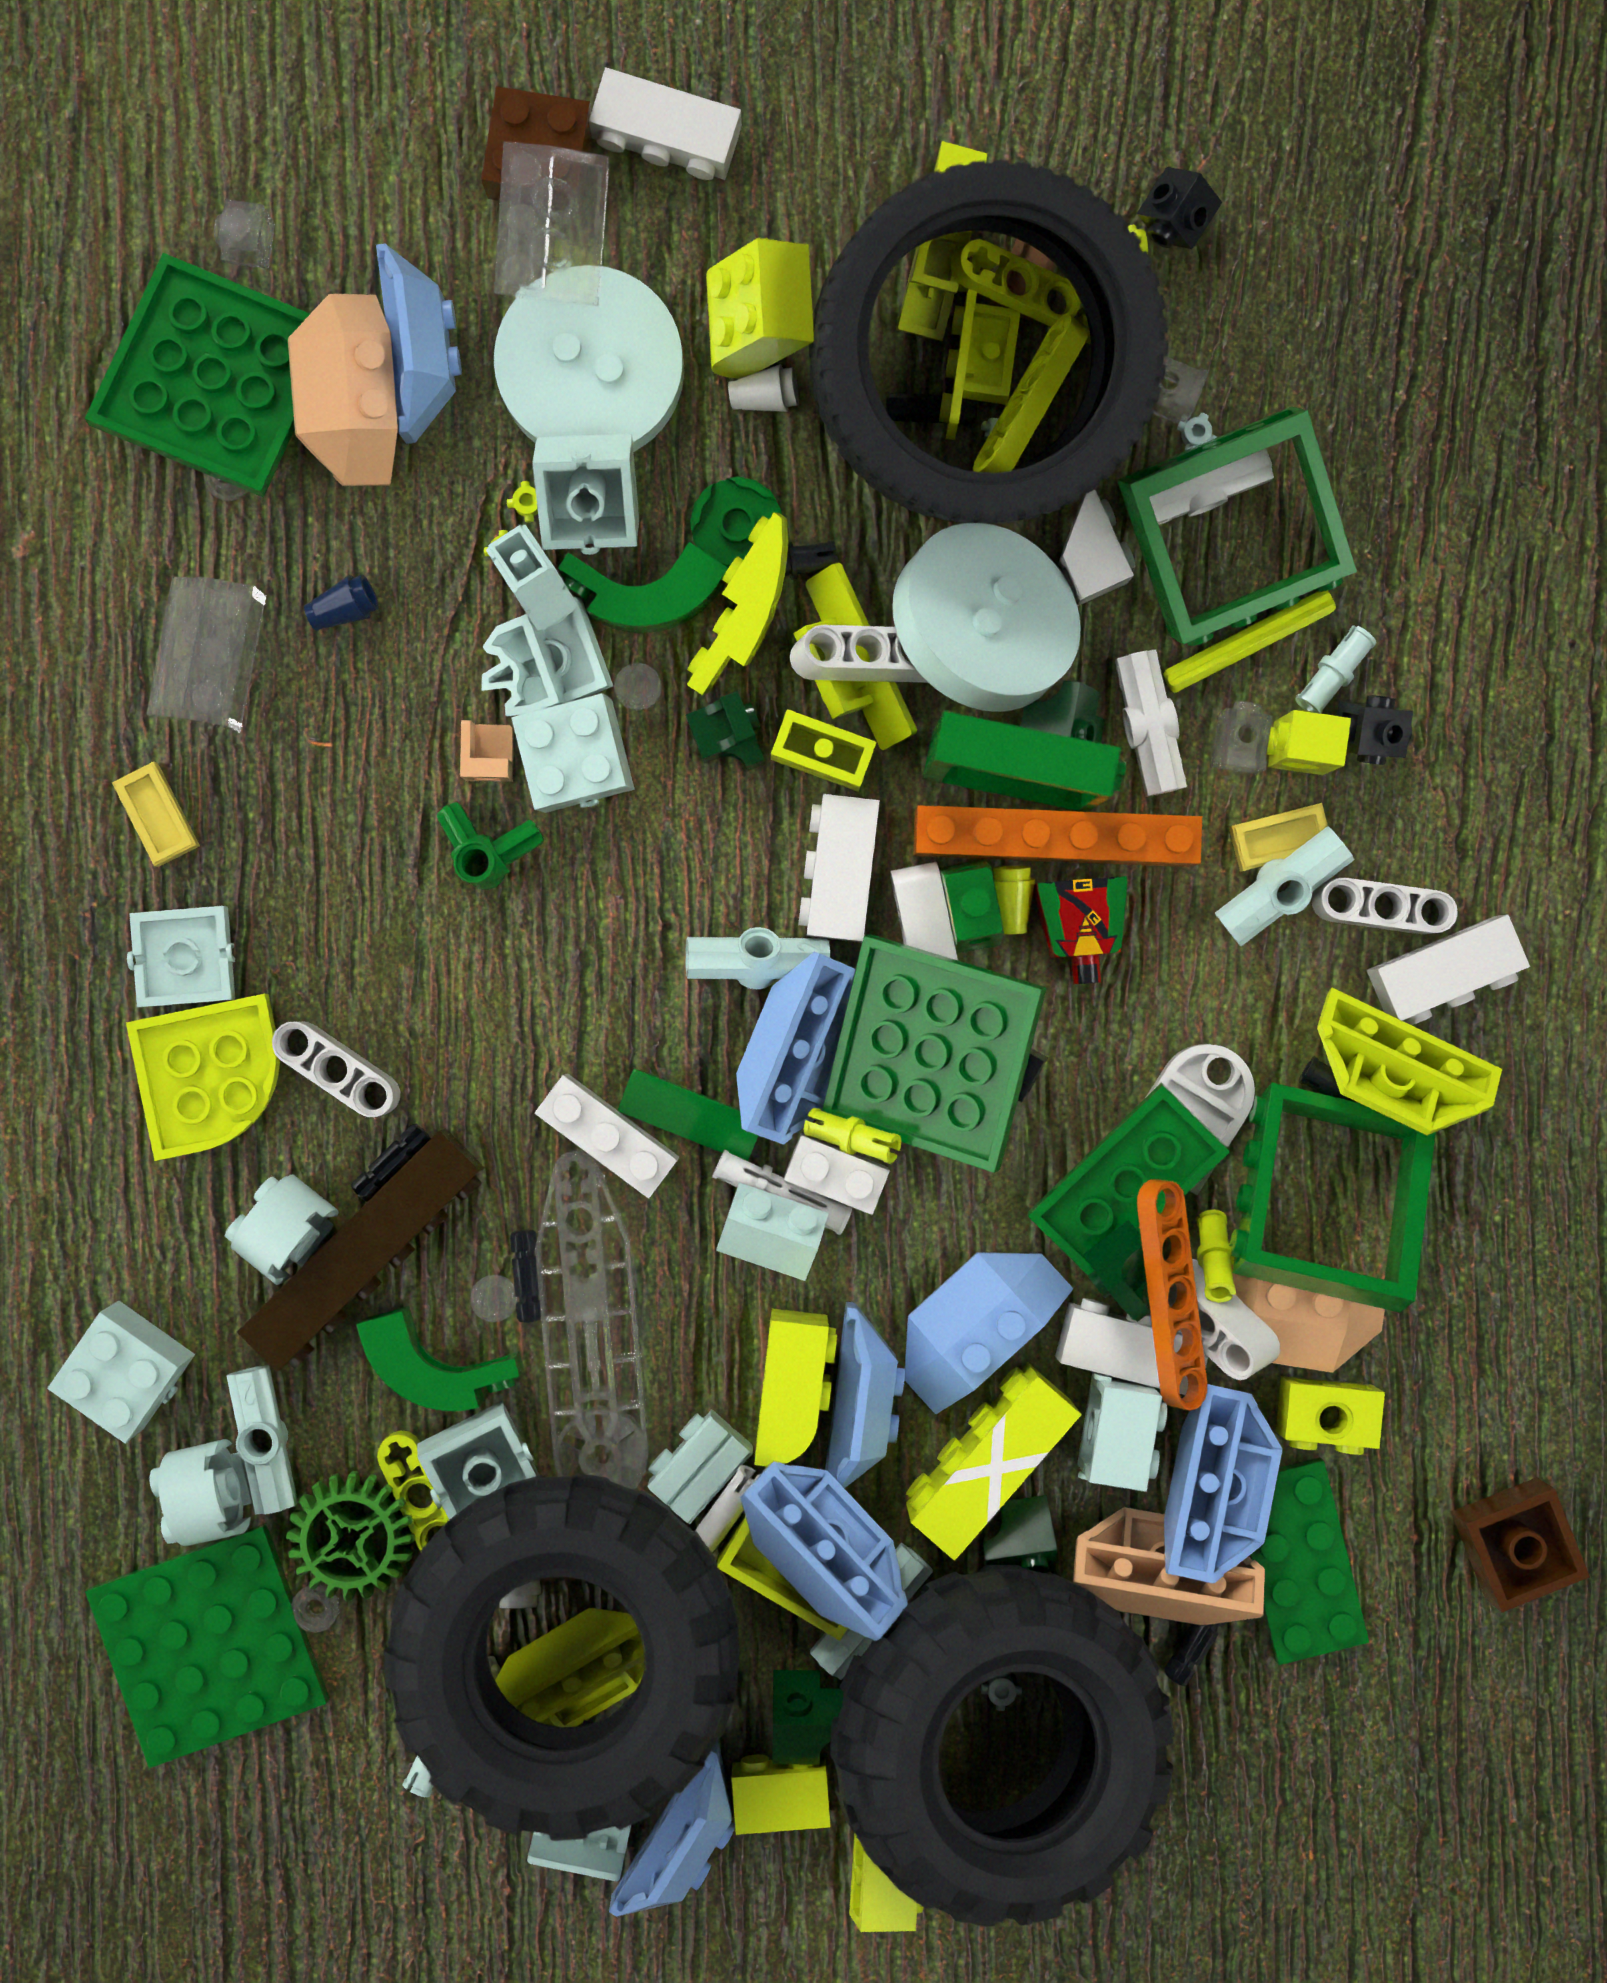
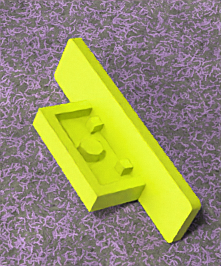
M976 254L972 255L971 258L973 263L972 272L975 274L981 268L977 264L978 256ZM960 283L958 291L966 292L964 306H955L951 331L953 335H960L958 350L949 349L945 378L954 379L952 394L943 393L939 422L948 423L945 439L955 440L962 398L1007 405L1020 320V312L1011 308L977 304V291L970 290Z
M841 563L828 566L805 582V586L821 621L806 625L793 633L796 641L800 640L810 629L819 625L870 626ZM810 644L809 648L813 657L817 660L825 661L822 649L817 645ZM856 645L855 649L859 658L870 663V656L867 650L862 646ZM815 680L832 719L863 710L881 750L889 749L917 733V728L896 682Z

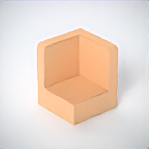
M461 720L460 777L466 781L513 782V727L510 725L475 724L471 720Z

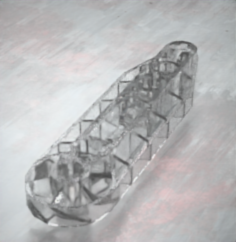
M575 1149L566 1152L558 1158L553 1167L535 1247L553 1458L558 1476H568L569 1473L580 1466L583 1471L581 1474L606 1477L613 1483L634 1490L639 1485L647 1469L649 1439L631 1238L598 1160L584 1150ZM573 1161H578L580 1169H588L589 1176L583 1178L580 1183L581 1195L591 1192L592 1199L580 1197L567 1202L566 1195L572 1196L576 1193L574 1178H566L565 1171L573 1166ZM601 1187L613 1214L603 1213ZM555 1191L557 1219L548 1220ZM576 1208L588 1210L594 1220L592 1229L587 1232L574 1230L569 1223L571 1210ZM616 1220L625 1242L626 1260L608 1261L604 1222ZM558 1226L561 1265L544 1267L542 1245L546 1227ZM595 1239L596 1245L590 1244L586 1248L588 1263L596 1264L597 1268L591 1272L589 1278H584L582 1271L574 1270L573 1267L581 1260V1245L571 1248L570 1242L581 1244ZM627 1267L630 1306L612 1307L609 1269ZM562 1273L565 1312L548 1314L545 1274ZM631 1314L634 1353L616 1354L613 1316ZM549 1321H566L570 1358L552 1360ZM594 1321H603L608 1386H599L598 1371L601 1370V1360H599L597 1340L598 1326L597 1322ZM579 1322H587L583 1324L586 1337L587 1371H591L592 1387L585 1389L583 1387ZM635 1361L639 1400H620L617 1363ZM571 1368L574 1405L556 1407L553 1369ZM609 1400L610 1407L596 1406L586 1409L585 1402ZM639 1408L641 1426L633 1416L623 1410ZM597 1414L602 1415L603 1429L596 1431L595 1415ZM575 1415L566 1423L559 1436L557 1416ZM631 1432H635L622 1441V1439L629 1435ZM568 1434L585 1441L581 1450L562 1441L564 1436ZM597 1445H605V1453L609 1450L613 1452L609 1456L607 1464L597 1463L598 1456L594 1459L591 1457Z

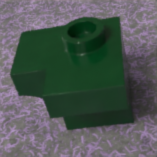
M1064 680L1061 689L1053 698L1042 702L1034 701L1024 706L1020 727L1101 743L1105 719L1096 715L1100 692L1082 682Z
M738 691L720 697L714 703L685 715L704 764L720 757H732L739 760L746 767L747 771L765 765L764 757L754 733L755 730L761 728L752 703L749 702L743 705Z
M1127 1220L1087 1251L1084 1256L1094 1269L1088 1277L1105 1298L1111 1295L1131 1319L1138 1322L1150 1313L1141 1234Z
M1047 1495L1006 1501L1000 1508V1531L992 1539L983 1541L984 1566L1019 1565L1036 1572L1056 1573L1057 1547Z
M773 1670L772 1764L820 1765L821 1749L831 1742V1723L834 1717H838V1712H841L844 1692L840 1688H820V1670Z

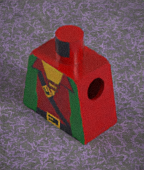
M1127 876L1042 882L1034 885L1033 894L1050 958L1071 957L1073 985L1100 983L1099 955L1121 952L1128 884Z

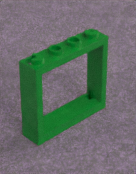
M1291 406L1117 479L1169 636L1182 644L1187 643L1188 646H1195L1205 643L1214 637V631L1229 625L1231 628L1248 625L1257 619V613L1272 607L1274 610L1291 607L1300 601V595L1315 589L1317 592L1334 589L1343 583V577L1357 572L1308 410ZM1292 438L1329 560L1189 619L1149 497Z
M944 711L931 734L922 779L1072 811L1088 812L1113 796L1115 791H1120L1122 777L1125 776L1126 762L1119 761L1120 747Z
M1272 1082L1261 1096H1255L1253 1110L1249 1113V1123L1255 1124L1253 1140L1249 1139L1247 1141L1242 1158V1166L1248 1168L1246 1184L1242 1183L1238 1190L1235 1210L1242 1213L1239 1229H1234L1229 1244L1232 1247L1231 1256L1235 1257L1232 1273L1400 1313L1414 1303L1416 1299L1436 1132L1425 1135L1363 1104ZM1282 1112L1402 1140L1385 1280L1261 1251Z

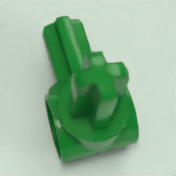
M458 802L444 806L437 813V819L454 847L450 856L454 861L453 866L456 874L465 882L481 890H490L497 887L503 881L505 875L511 872L509 864L539 847L544 842L542 832L532 820L525 821L494 840L491 836L478 835L464 808ZM487 855L489 859L487 870L480 876H473L471 870L474 860L479 856Z

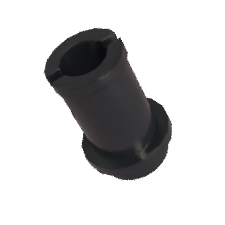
M834 540L802 546H793V543L789 542L785 576H790L791 580L797 579V574L819 572L832 564L838 563L837 554L834 555L833 552L836 551Z
M1313 1056L1304 1068L1299 1078V1083L1305 1084L1321 1094L1356 1102L1340 1093L1332 1068Z

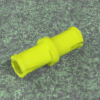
M818 1108L811 1109L807 1115L810 1118L816 1119L815 1123L805 1120L804 1134L807 1137L817 1138L838 1145L844 1153L853 1155L859 1152L883 1160L888 1164H892L898 1156L890 1152V1148L900 1151L901 1136L898 1134H891L867 1126L863 1119L854 1116L845 1119Z
M1206 1210L1201 1212L1200 1217L1196 1219L1200 1236L1197 1260L1204 1272L1205 1297L1212 1302H1226L1233 1298L1232 1295L1236 1294L1231 1266L1234 1264L1235 1257L1231 1256L1232 1247L1229 1246L1230 1243L1228 1241L1227 1216L1220 1210Z

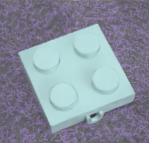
M228 906L129 913L132 951H129L127 954V963L129 969L134 970L137 1007L235 1000L232 963L235 962V957L232 955L234 943H231ZM133 956H135L136 959L135 965L133 963Z

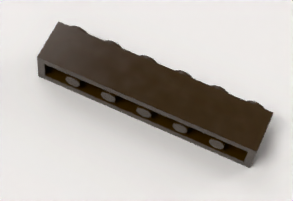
M446 1128L438 1131L237 1333L276 1372L288 1364L296 1369L315 1350L310 1342L322 1330L329 1336L346 1320L349 1315L343 1309L355 1297L363 1302L382 1284L377 1275L389 1263L396 1269L416 1250L410 1242L422 1230L429 1236L449 1217L443 1209L453 1199L457 1197L463 1203L482 1184L477 1176L485 1167Z

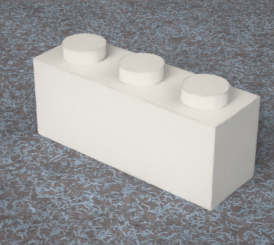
M605 67L589 118V126L592 139H596L597 143L607 150L623 152L624 149H628L642 154L643 159L658 166H668L669 163L685 167L689 174L699 179L712 180L713 177L725 180L742 128L741 109Z
M823 794L822 805L812 804L809 832L818 833L816 852L807 851L804 879L813 880L811 898H801L798 925L807 926L806 936L862 943L880 800Z
M1500 915L1486 919L1367 969V973L1383 1011L1401 1021L1403 1020L1407 1024L1414 1025L1432 1017L1430 1009L1446 1002L1448 1008H1453L1475 999L1473 991L1489 984L1491 990H1496L1518 981L1516 972L1530 967L1509 915Z
M568 1073L562 1075L535 1111L537 1116L647 1198H650L679 1159L677 1154Z
M1083 1298L1081 1305L1068 1303L1055 1357L1061 1364L1160 1389L1150 1314H1147L1137 1322L1136 1320L1133 1321L1128 1314L1125 1317L1109 1313L1110 1305L1100 1301ZM1181 1330L1176 1333L1174 1339V1350L1176 1353L1182 1345ZM1204 1353L1205 1368H1206L1207 1361H1208V1356ZM1187 1376L1182 1379L1180 1384V1394L1186 1395L1188 1389Z

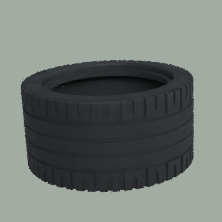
M985 160L973 161L968 165H962L961 163L949 166L944 172L937 170L927 174L924 178L917 179L906 185L901 192L897 191L862 223L830 269L815 306V317L813 320L814 342L809 344V357L812 364L809 366L810 379H812L814 398L820 406L818 412L822 422L825 423L829 437L832 442L836 441L839 446L837 450L844 460L846 459L858 476L862 475L866 479L865 482L874 490L879 491L892 502H898L901 504L900 506L928 517L939 518L940 520L967 523L1016 522L1039 517L1042 513H1051L1061 509L1064 505H1069L1080 499L1082 493L1091 492L1100 485L1099 482L1101 480L1107 479L1116 470L1115 466L1118 463L1124 462L1132 452L1130 448L1133 444L1138 443L1144 433L1142 430L1144 425L1149 424L1154 413L1152 407L1155 402H1158L1162 390L1159 385L1161 380L1165 378L1167 365L1164 364V357L1168 356V341H1165V333L1168 332L1167 318H1164L1163 309H1166L1163 295L1159 294L1158 286L1161 285L1156 272L1153 273L1150 264L1152 262L1147 251L1143 252L1139 246L1141 241L1134 231L1130 233L1126 227L1128 223L1119 213L1115 215L1110 210L1112 206L1102 197L1098 199L1093 195V190L1083 184L1078 186L1073 183V178L1064 174L1059 176L1053 174L1052 169L1042 166L1033 168L1031 163L1017 161L1015 164H1008V160H993L992 163L987 164ZM966 231H987L1013 237L1031 245L1047 256L1065 274L1074 287L1087 317L1091 339V366L1084 396L1068 426L1053 443L1035 457L1015 466L1009 472L981 473L963 470L947 465L926 454L909 441L896 427L887 414L874 385L869 360V330L875 302L882 285L899 259L914 248L940 236Z

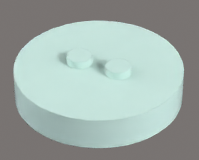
M581 265L560 269L543 276L528 286L511 304L501 322L496 337L494 369L500 394L515 423L535 443L537 437L632 434L634 452L646 445L663 429L675 411L681 395L684 379V360L680 336L672 315L662 300L648 286L633 276L616 269L596 265Z
M961 523L939 531L928 539L906 564L895 585L893 619L904 652L916 670L928 683L945 696L965 706L991 712L1011 711L1027 706L1040 698L1064 676L1076 657L1080 642V616L1074 594L1067 580L1056 564L1038 546L1006 528L986 523Z

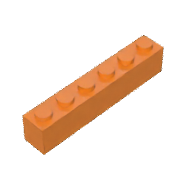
M918 805L914 815L913 856L1193 867L1201 864L1203 816Z

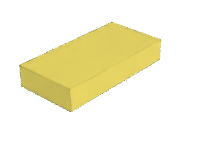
M153 761L112 782L154 866L160 867L200 846L158 763Z
M1322 803L1230 826L1229 831L1240 872L1262 867L1273 859L1287 858L1326 828L1328 825Z

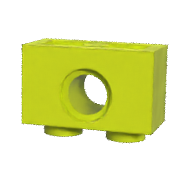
M1293 710L1274 721L1273 727L1268 726L1263 742V754L1269 755L1268 767L1324 775L1345 765L1351 718Z
M1281 1376L1276 1432L1285 1440H1289L1290 1447L1302 1450H1317L1318 1443L1336 1445V1451L1354 1455L1364 1454V1448L1380 1449L1385 1392L1369 1384ZM1329 1406H1337L1339 1417L1336 1423L1330 1427H1321L1319 1420L1322 1411Z

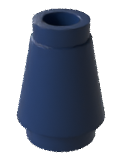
M348 575L313 599L312 602L304 605L306 617L312 628L316 631L322 628L369 619L370 613L379 608L376 594L364 575H359L355 578Z

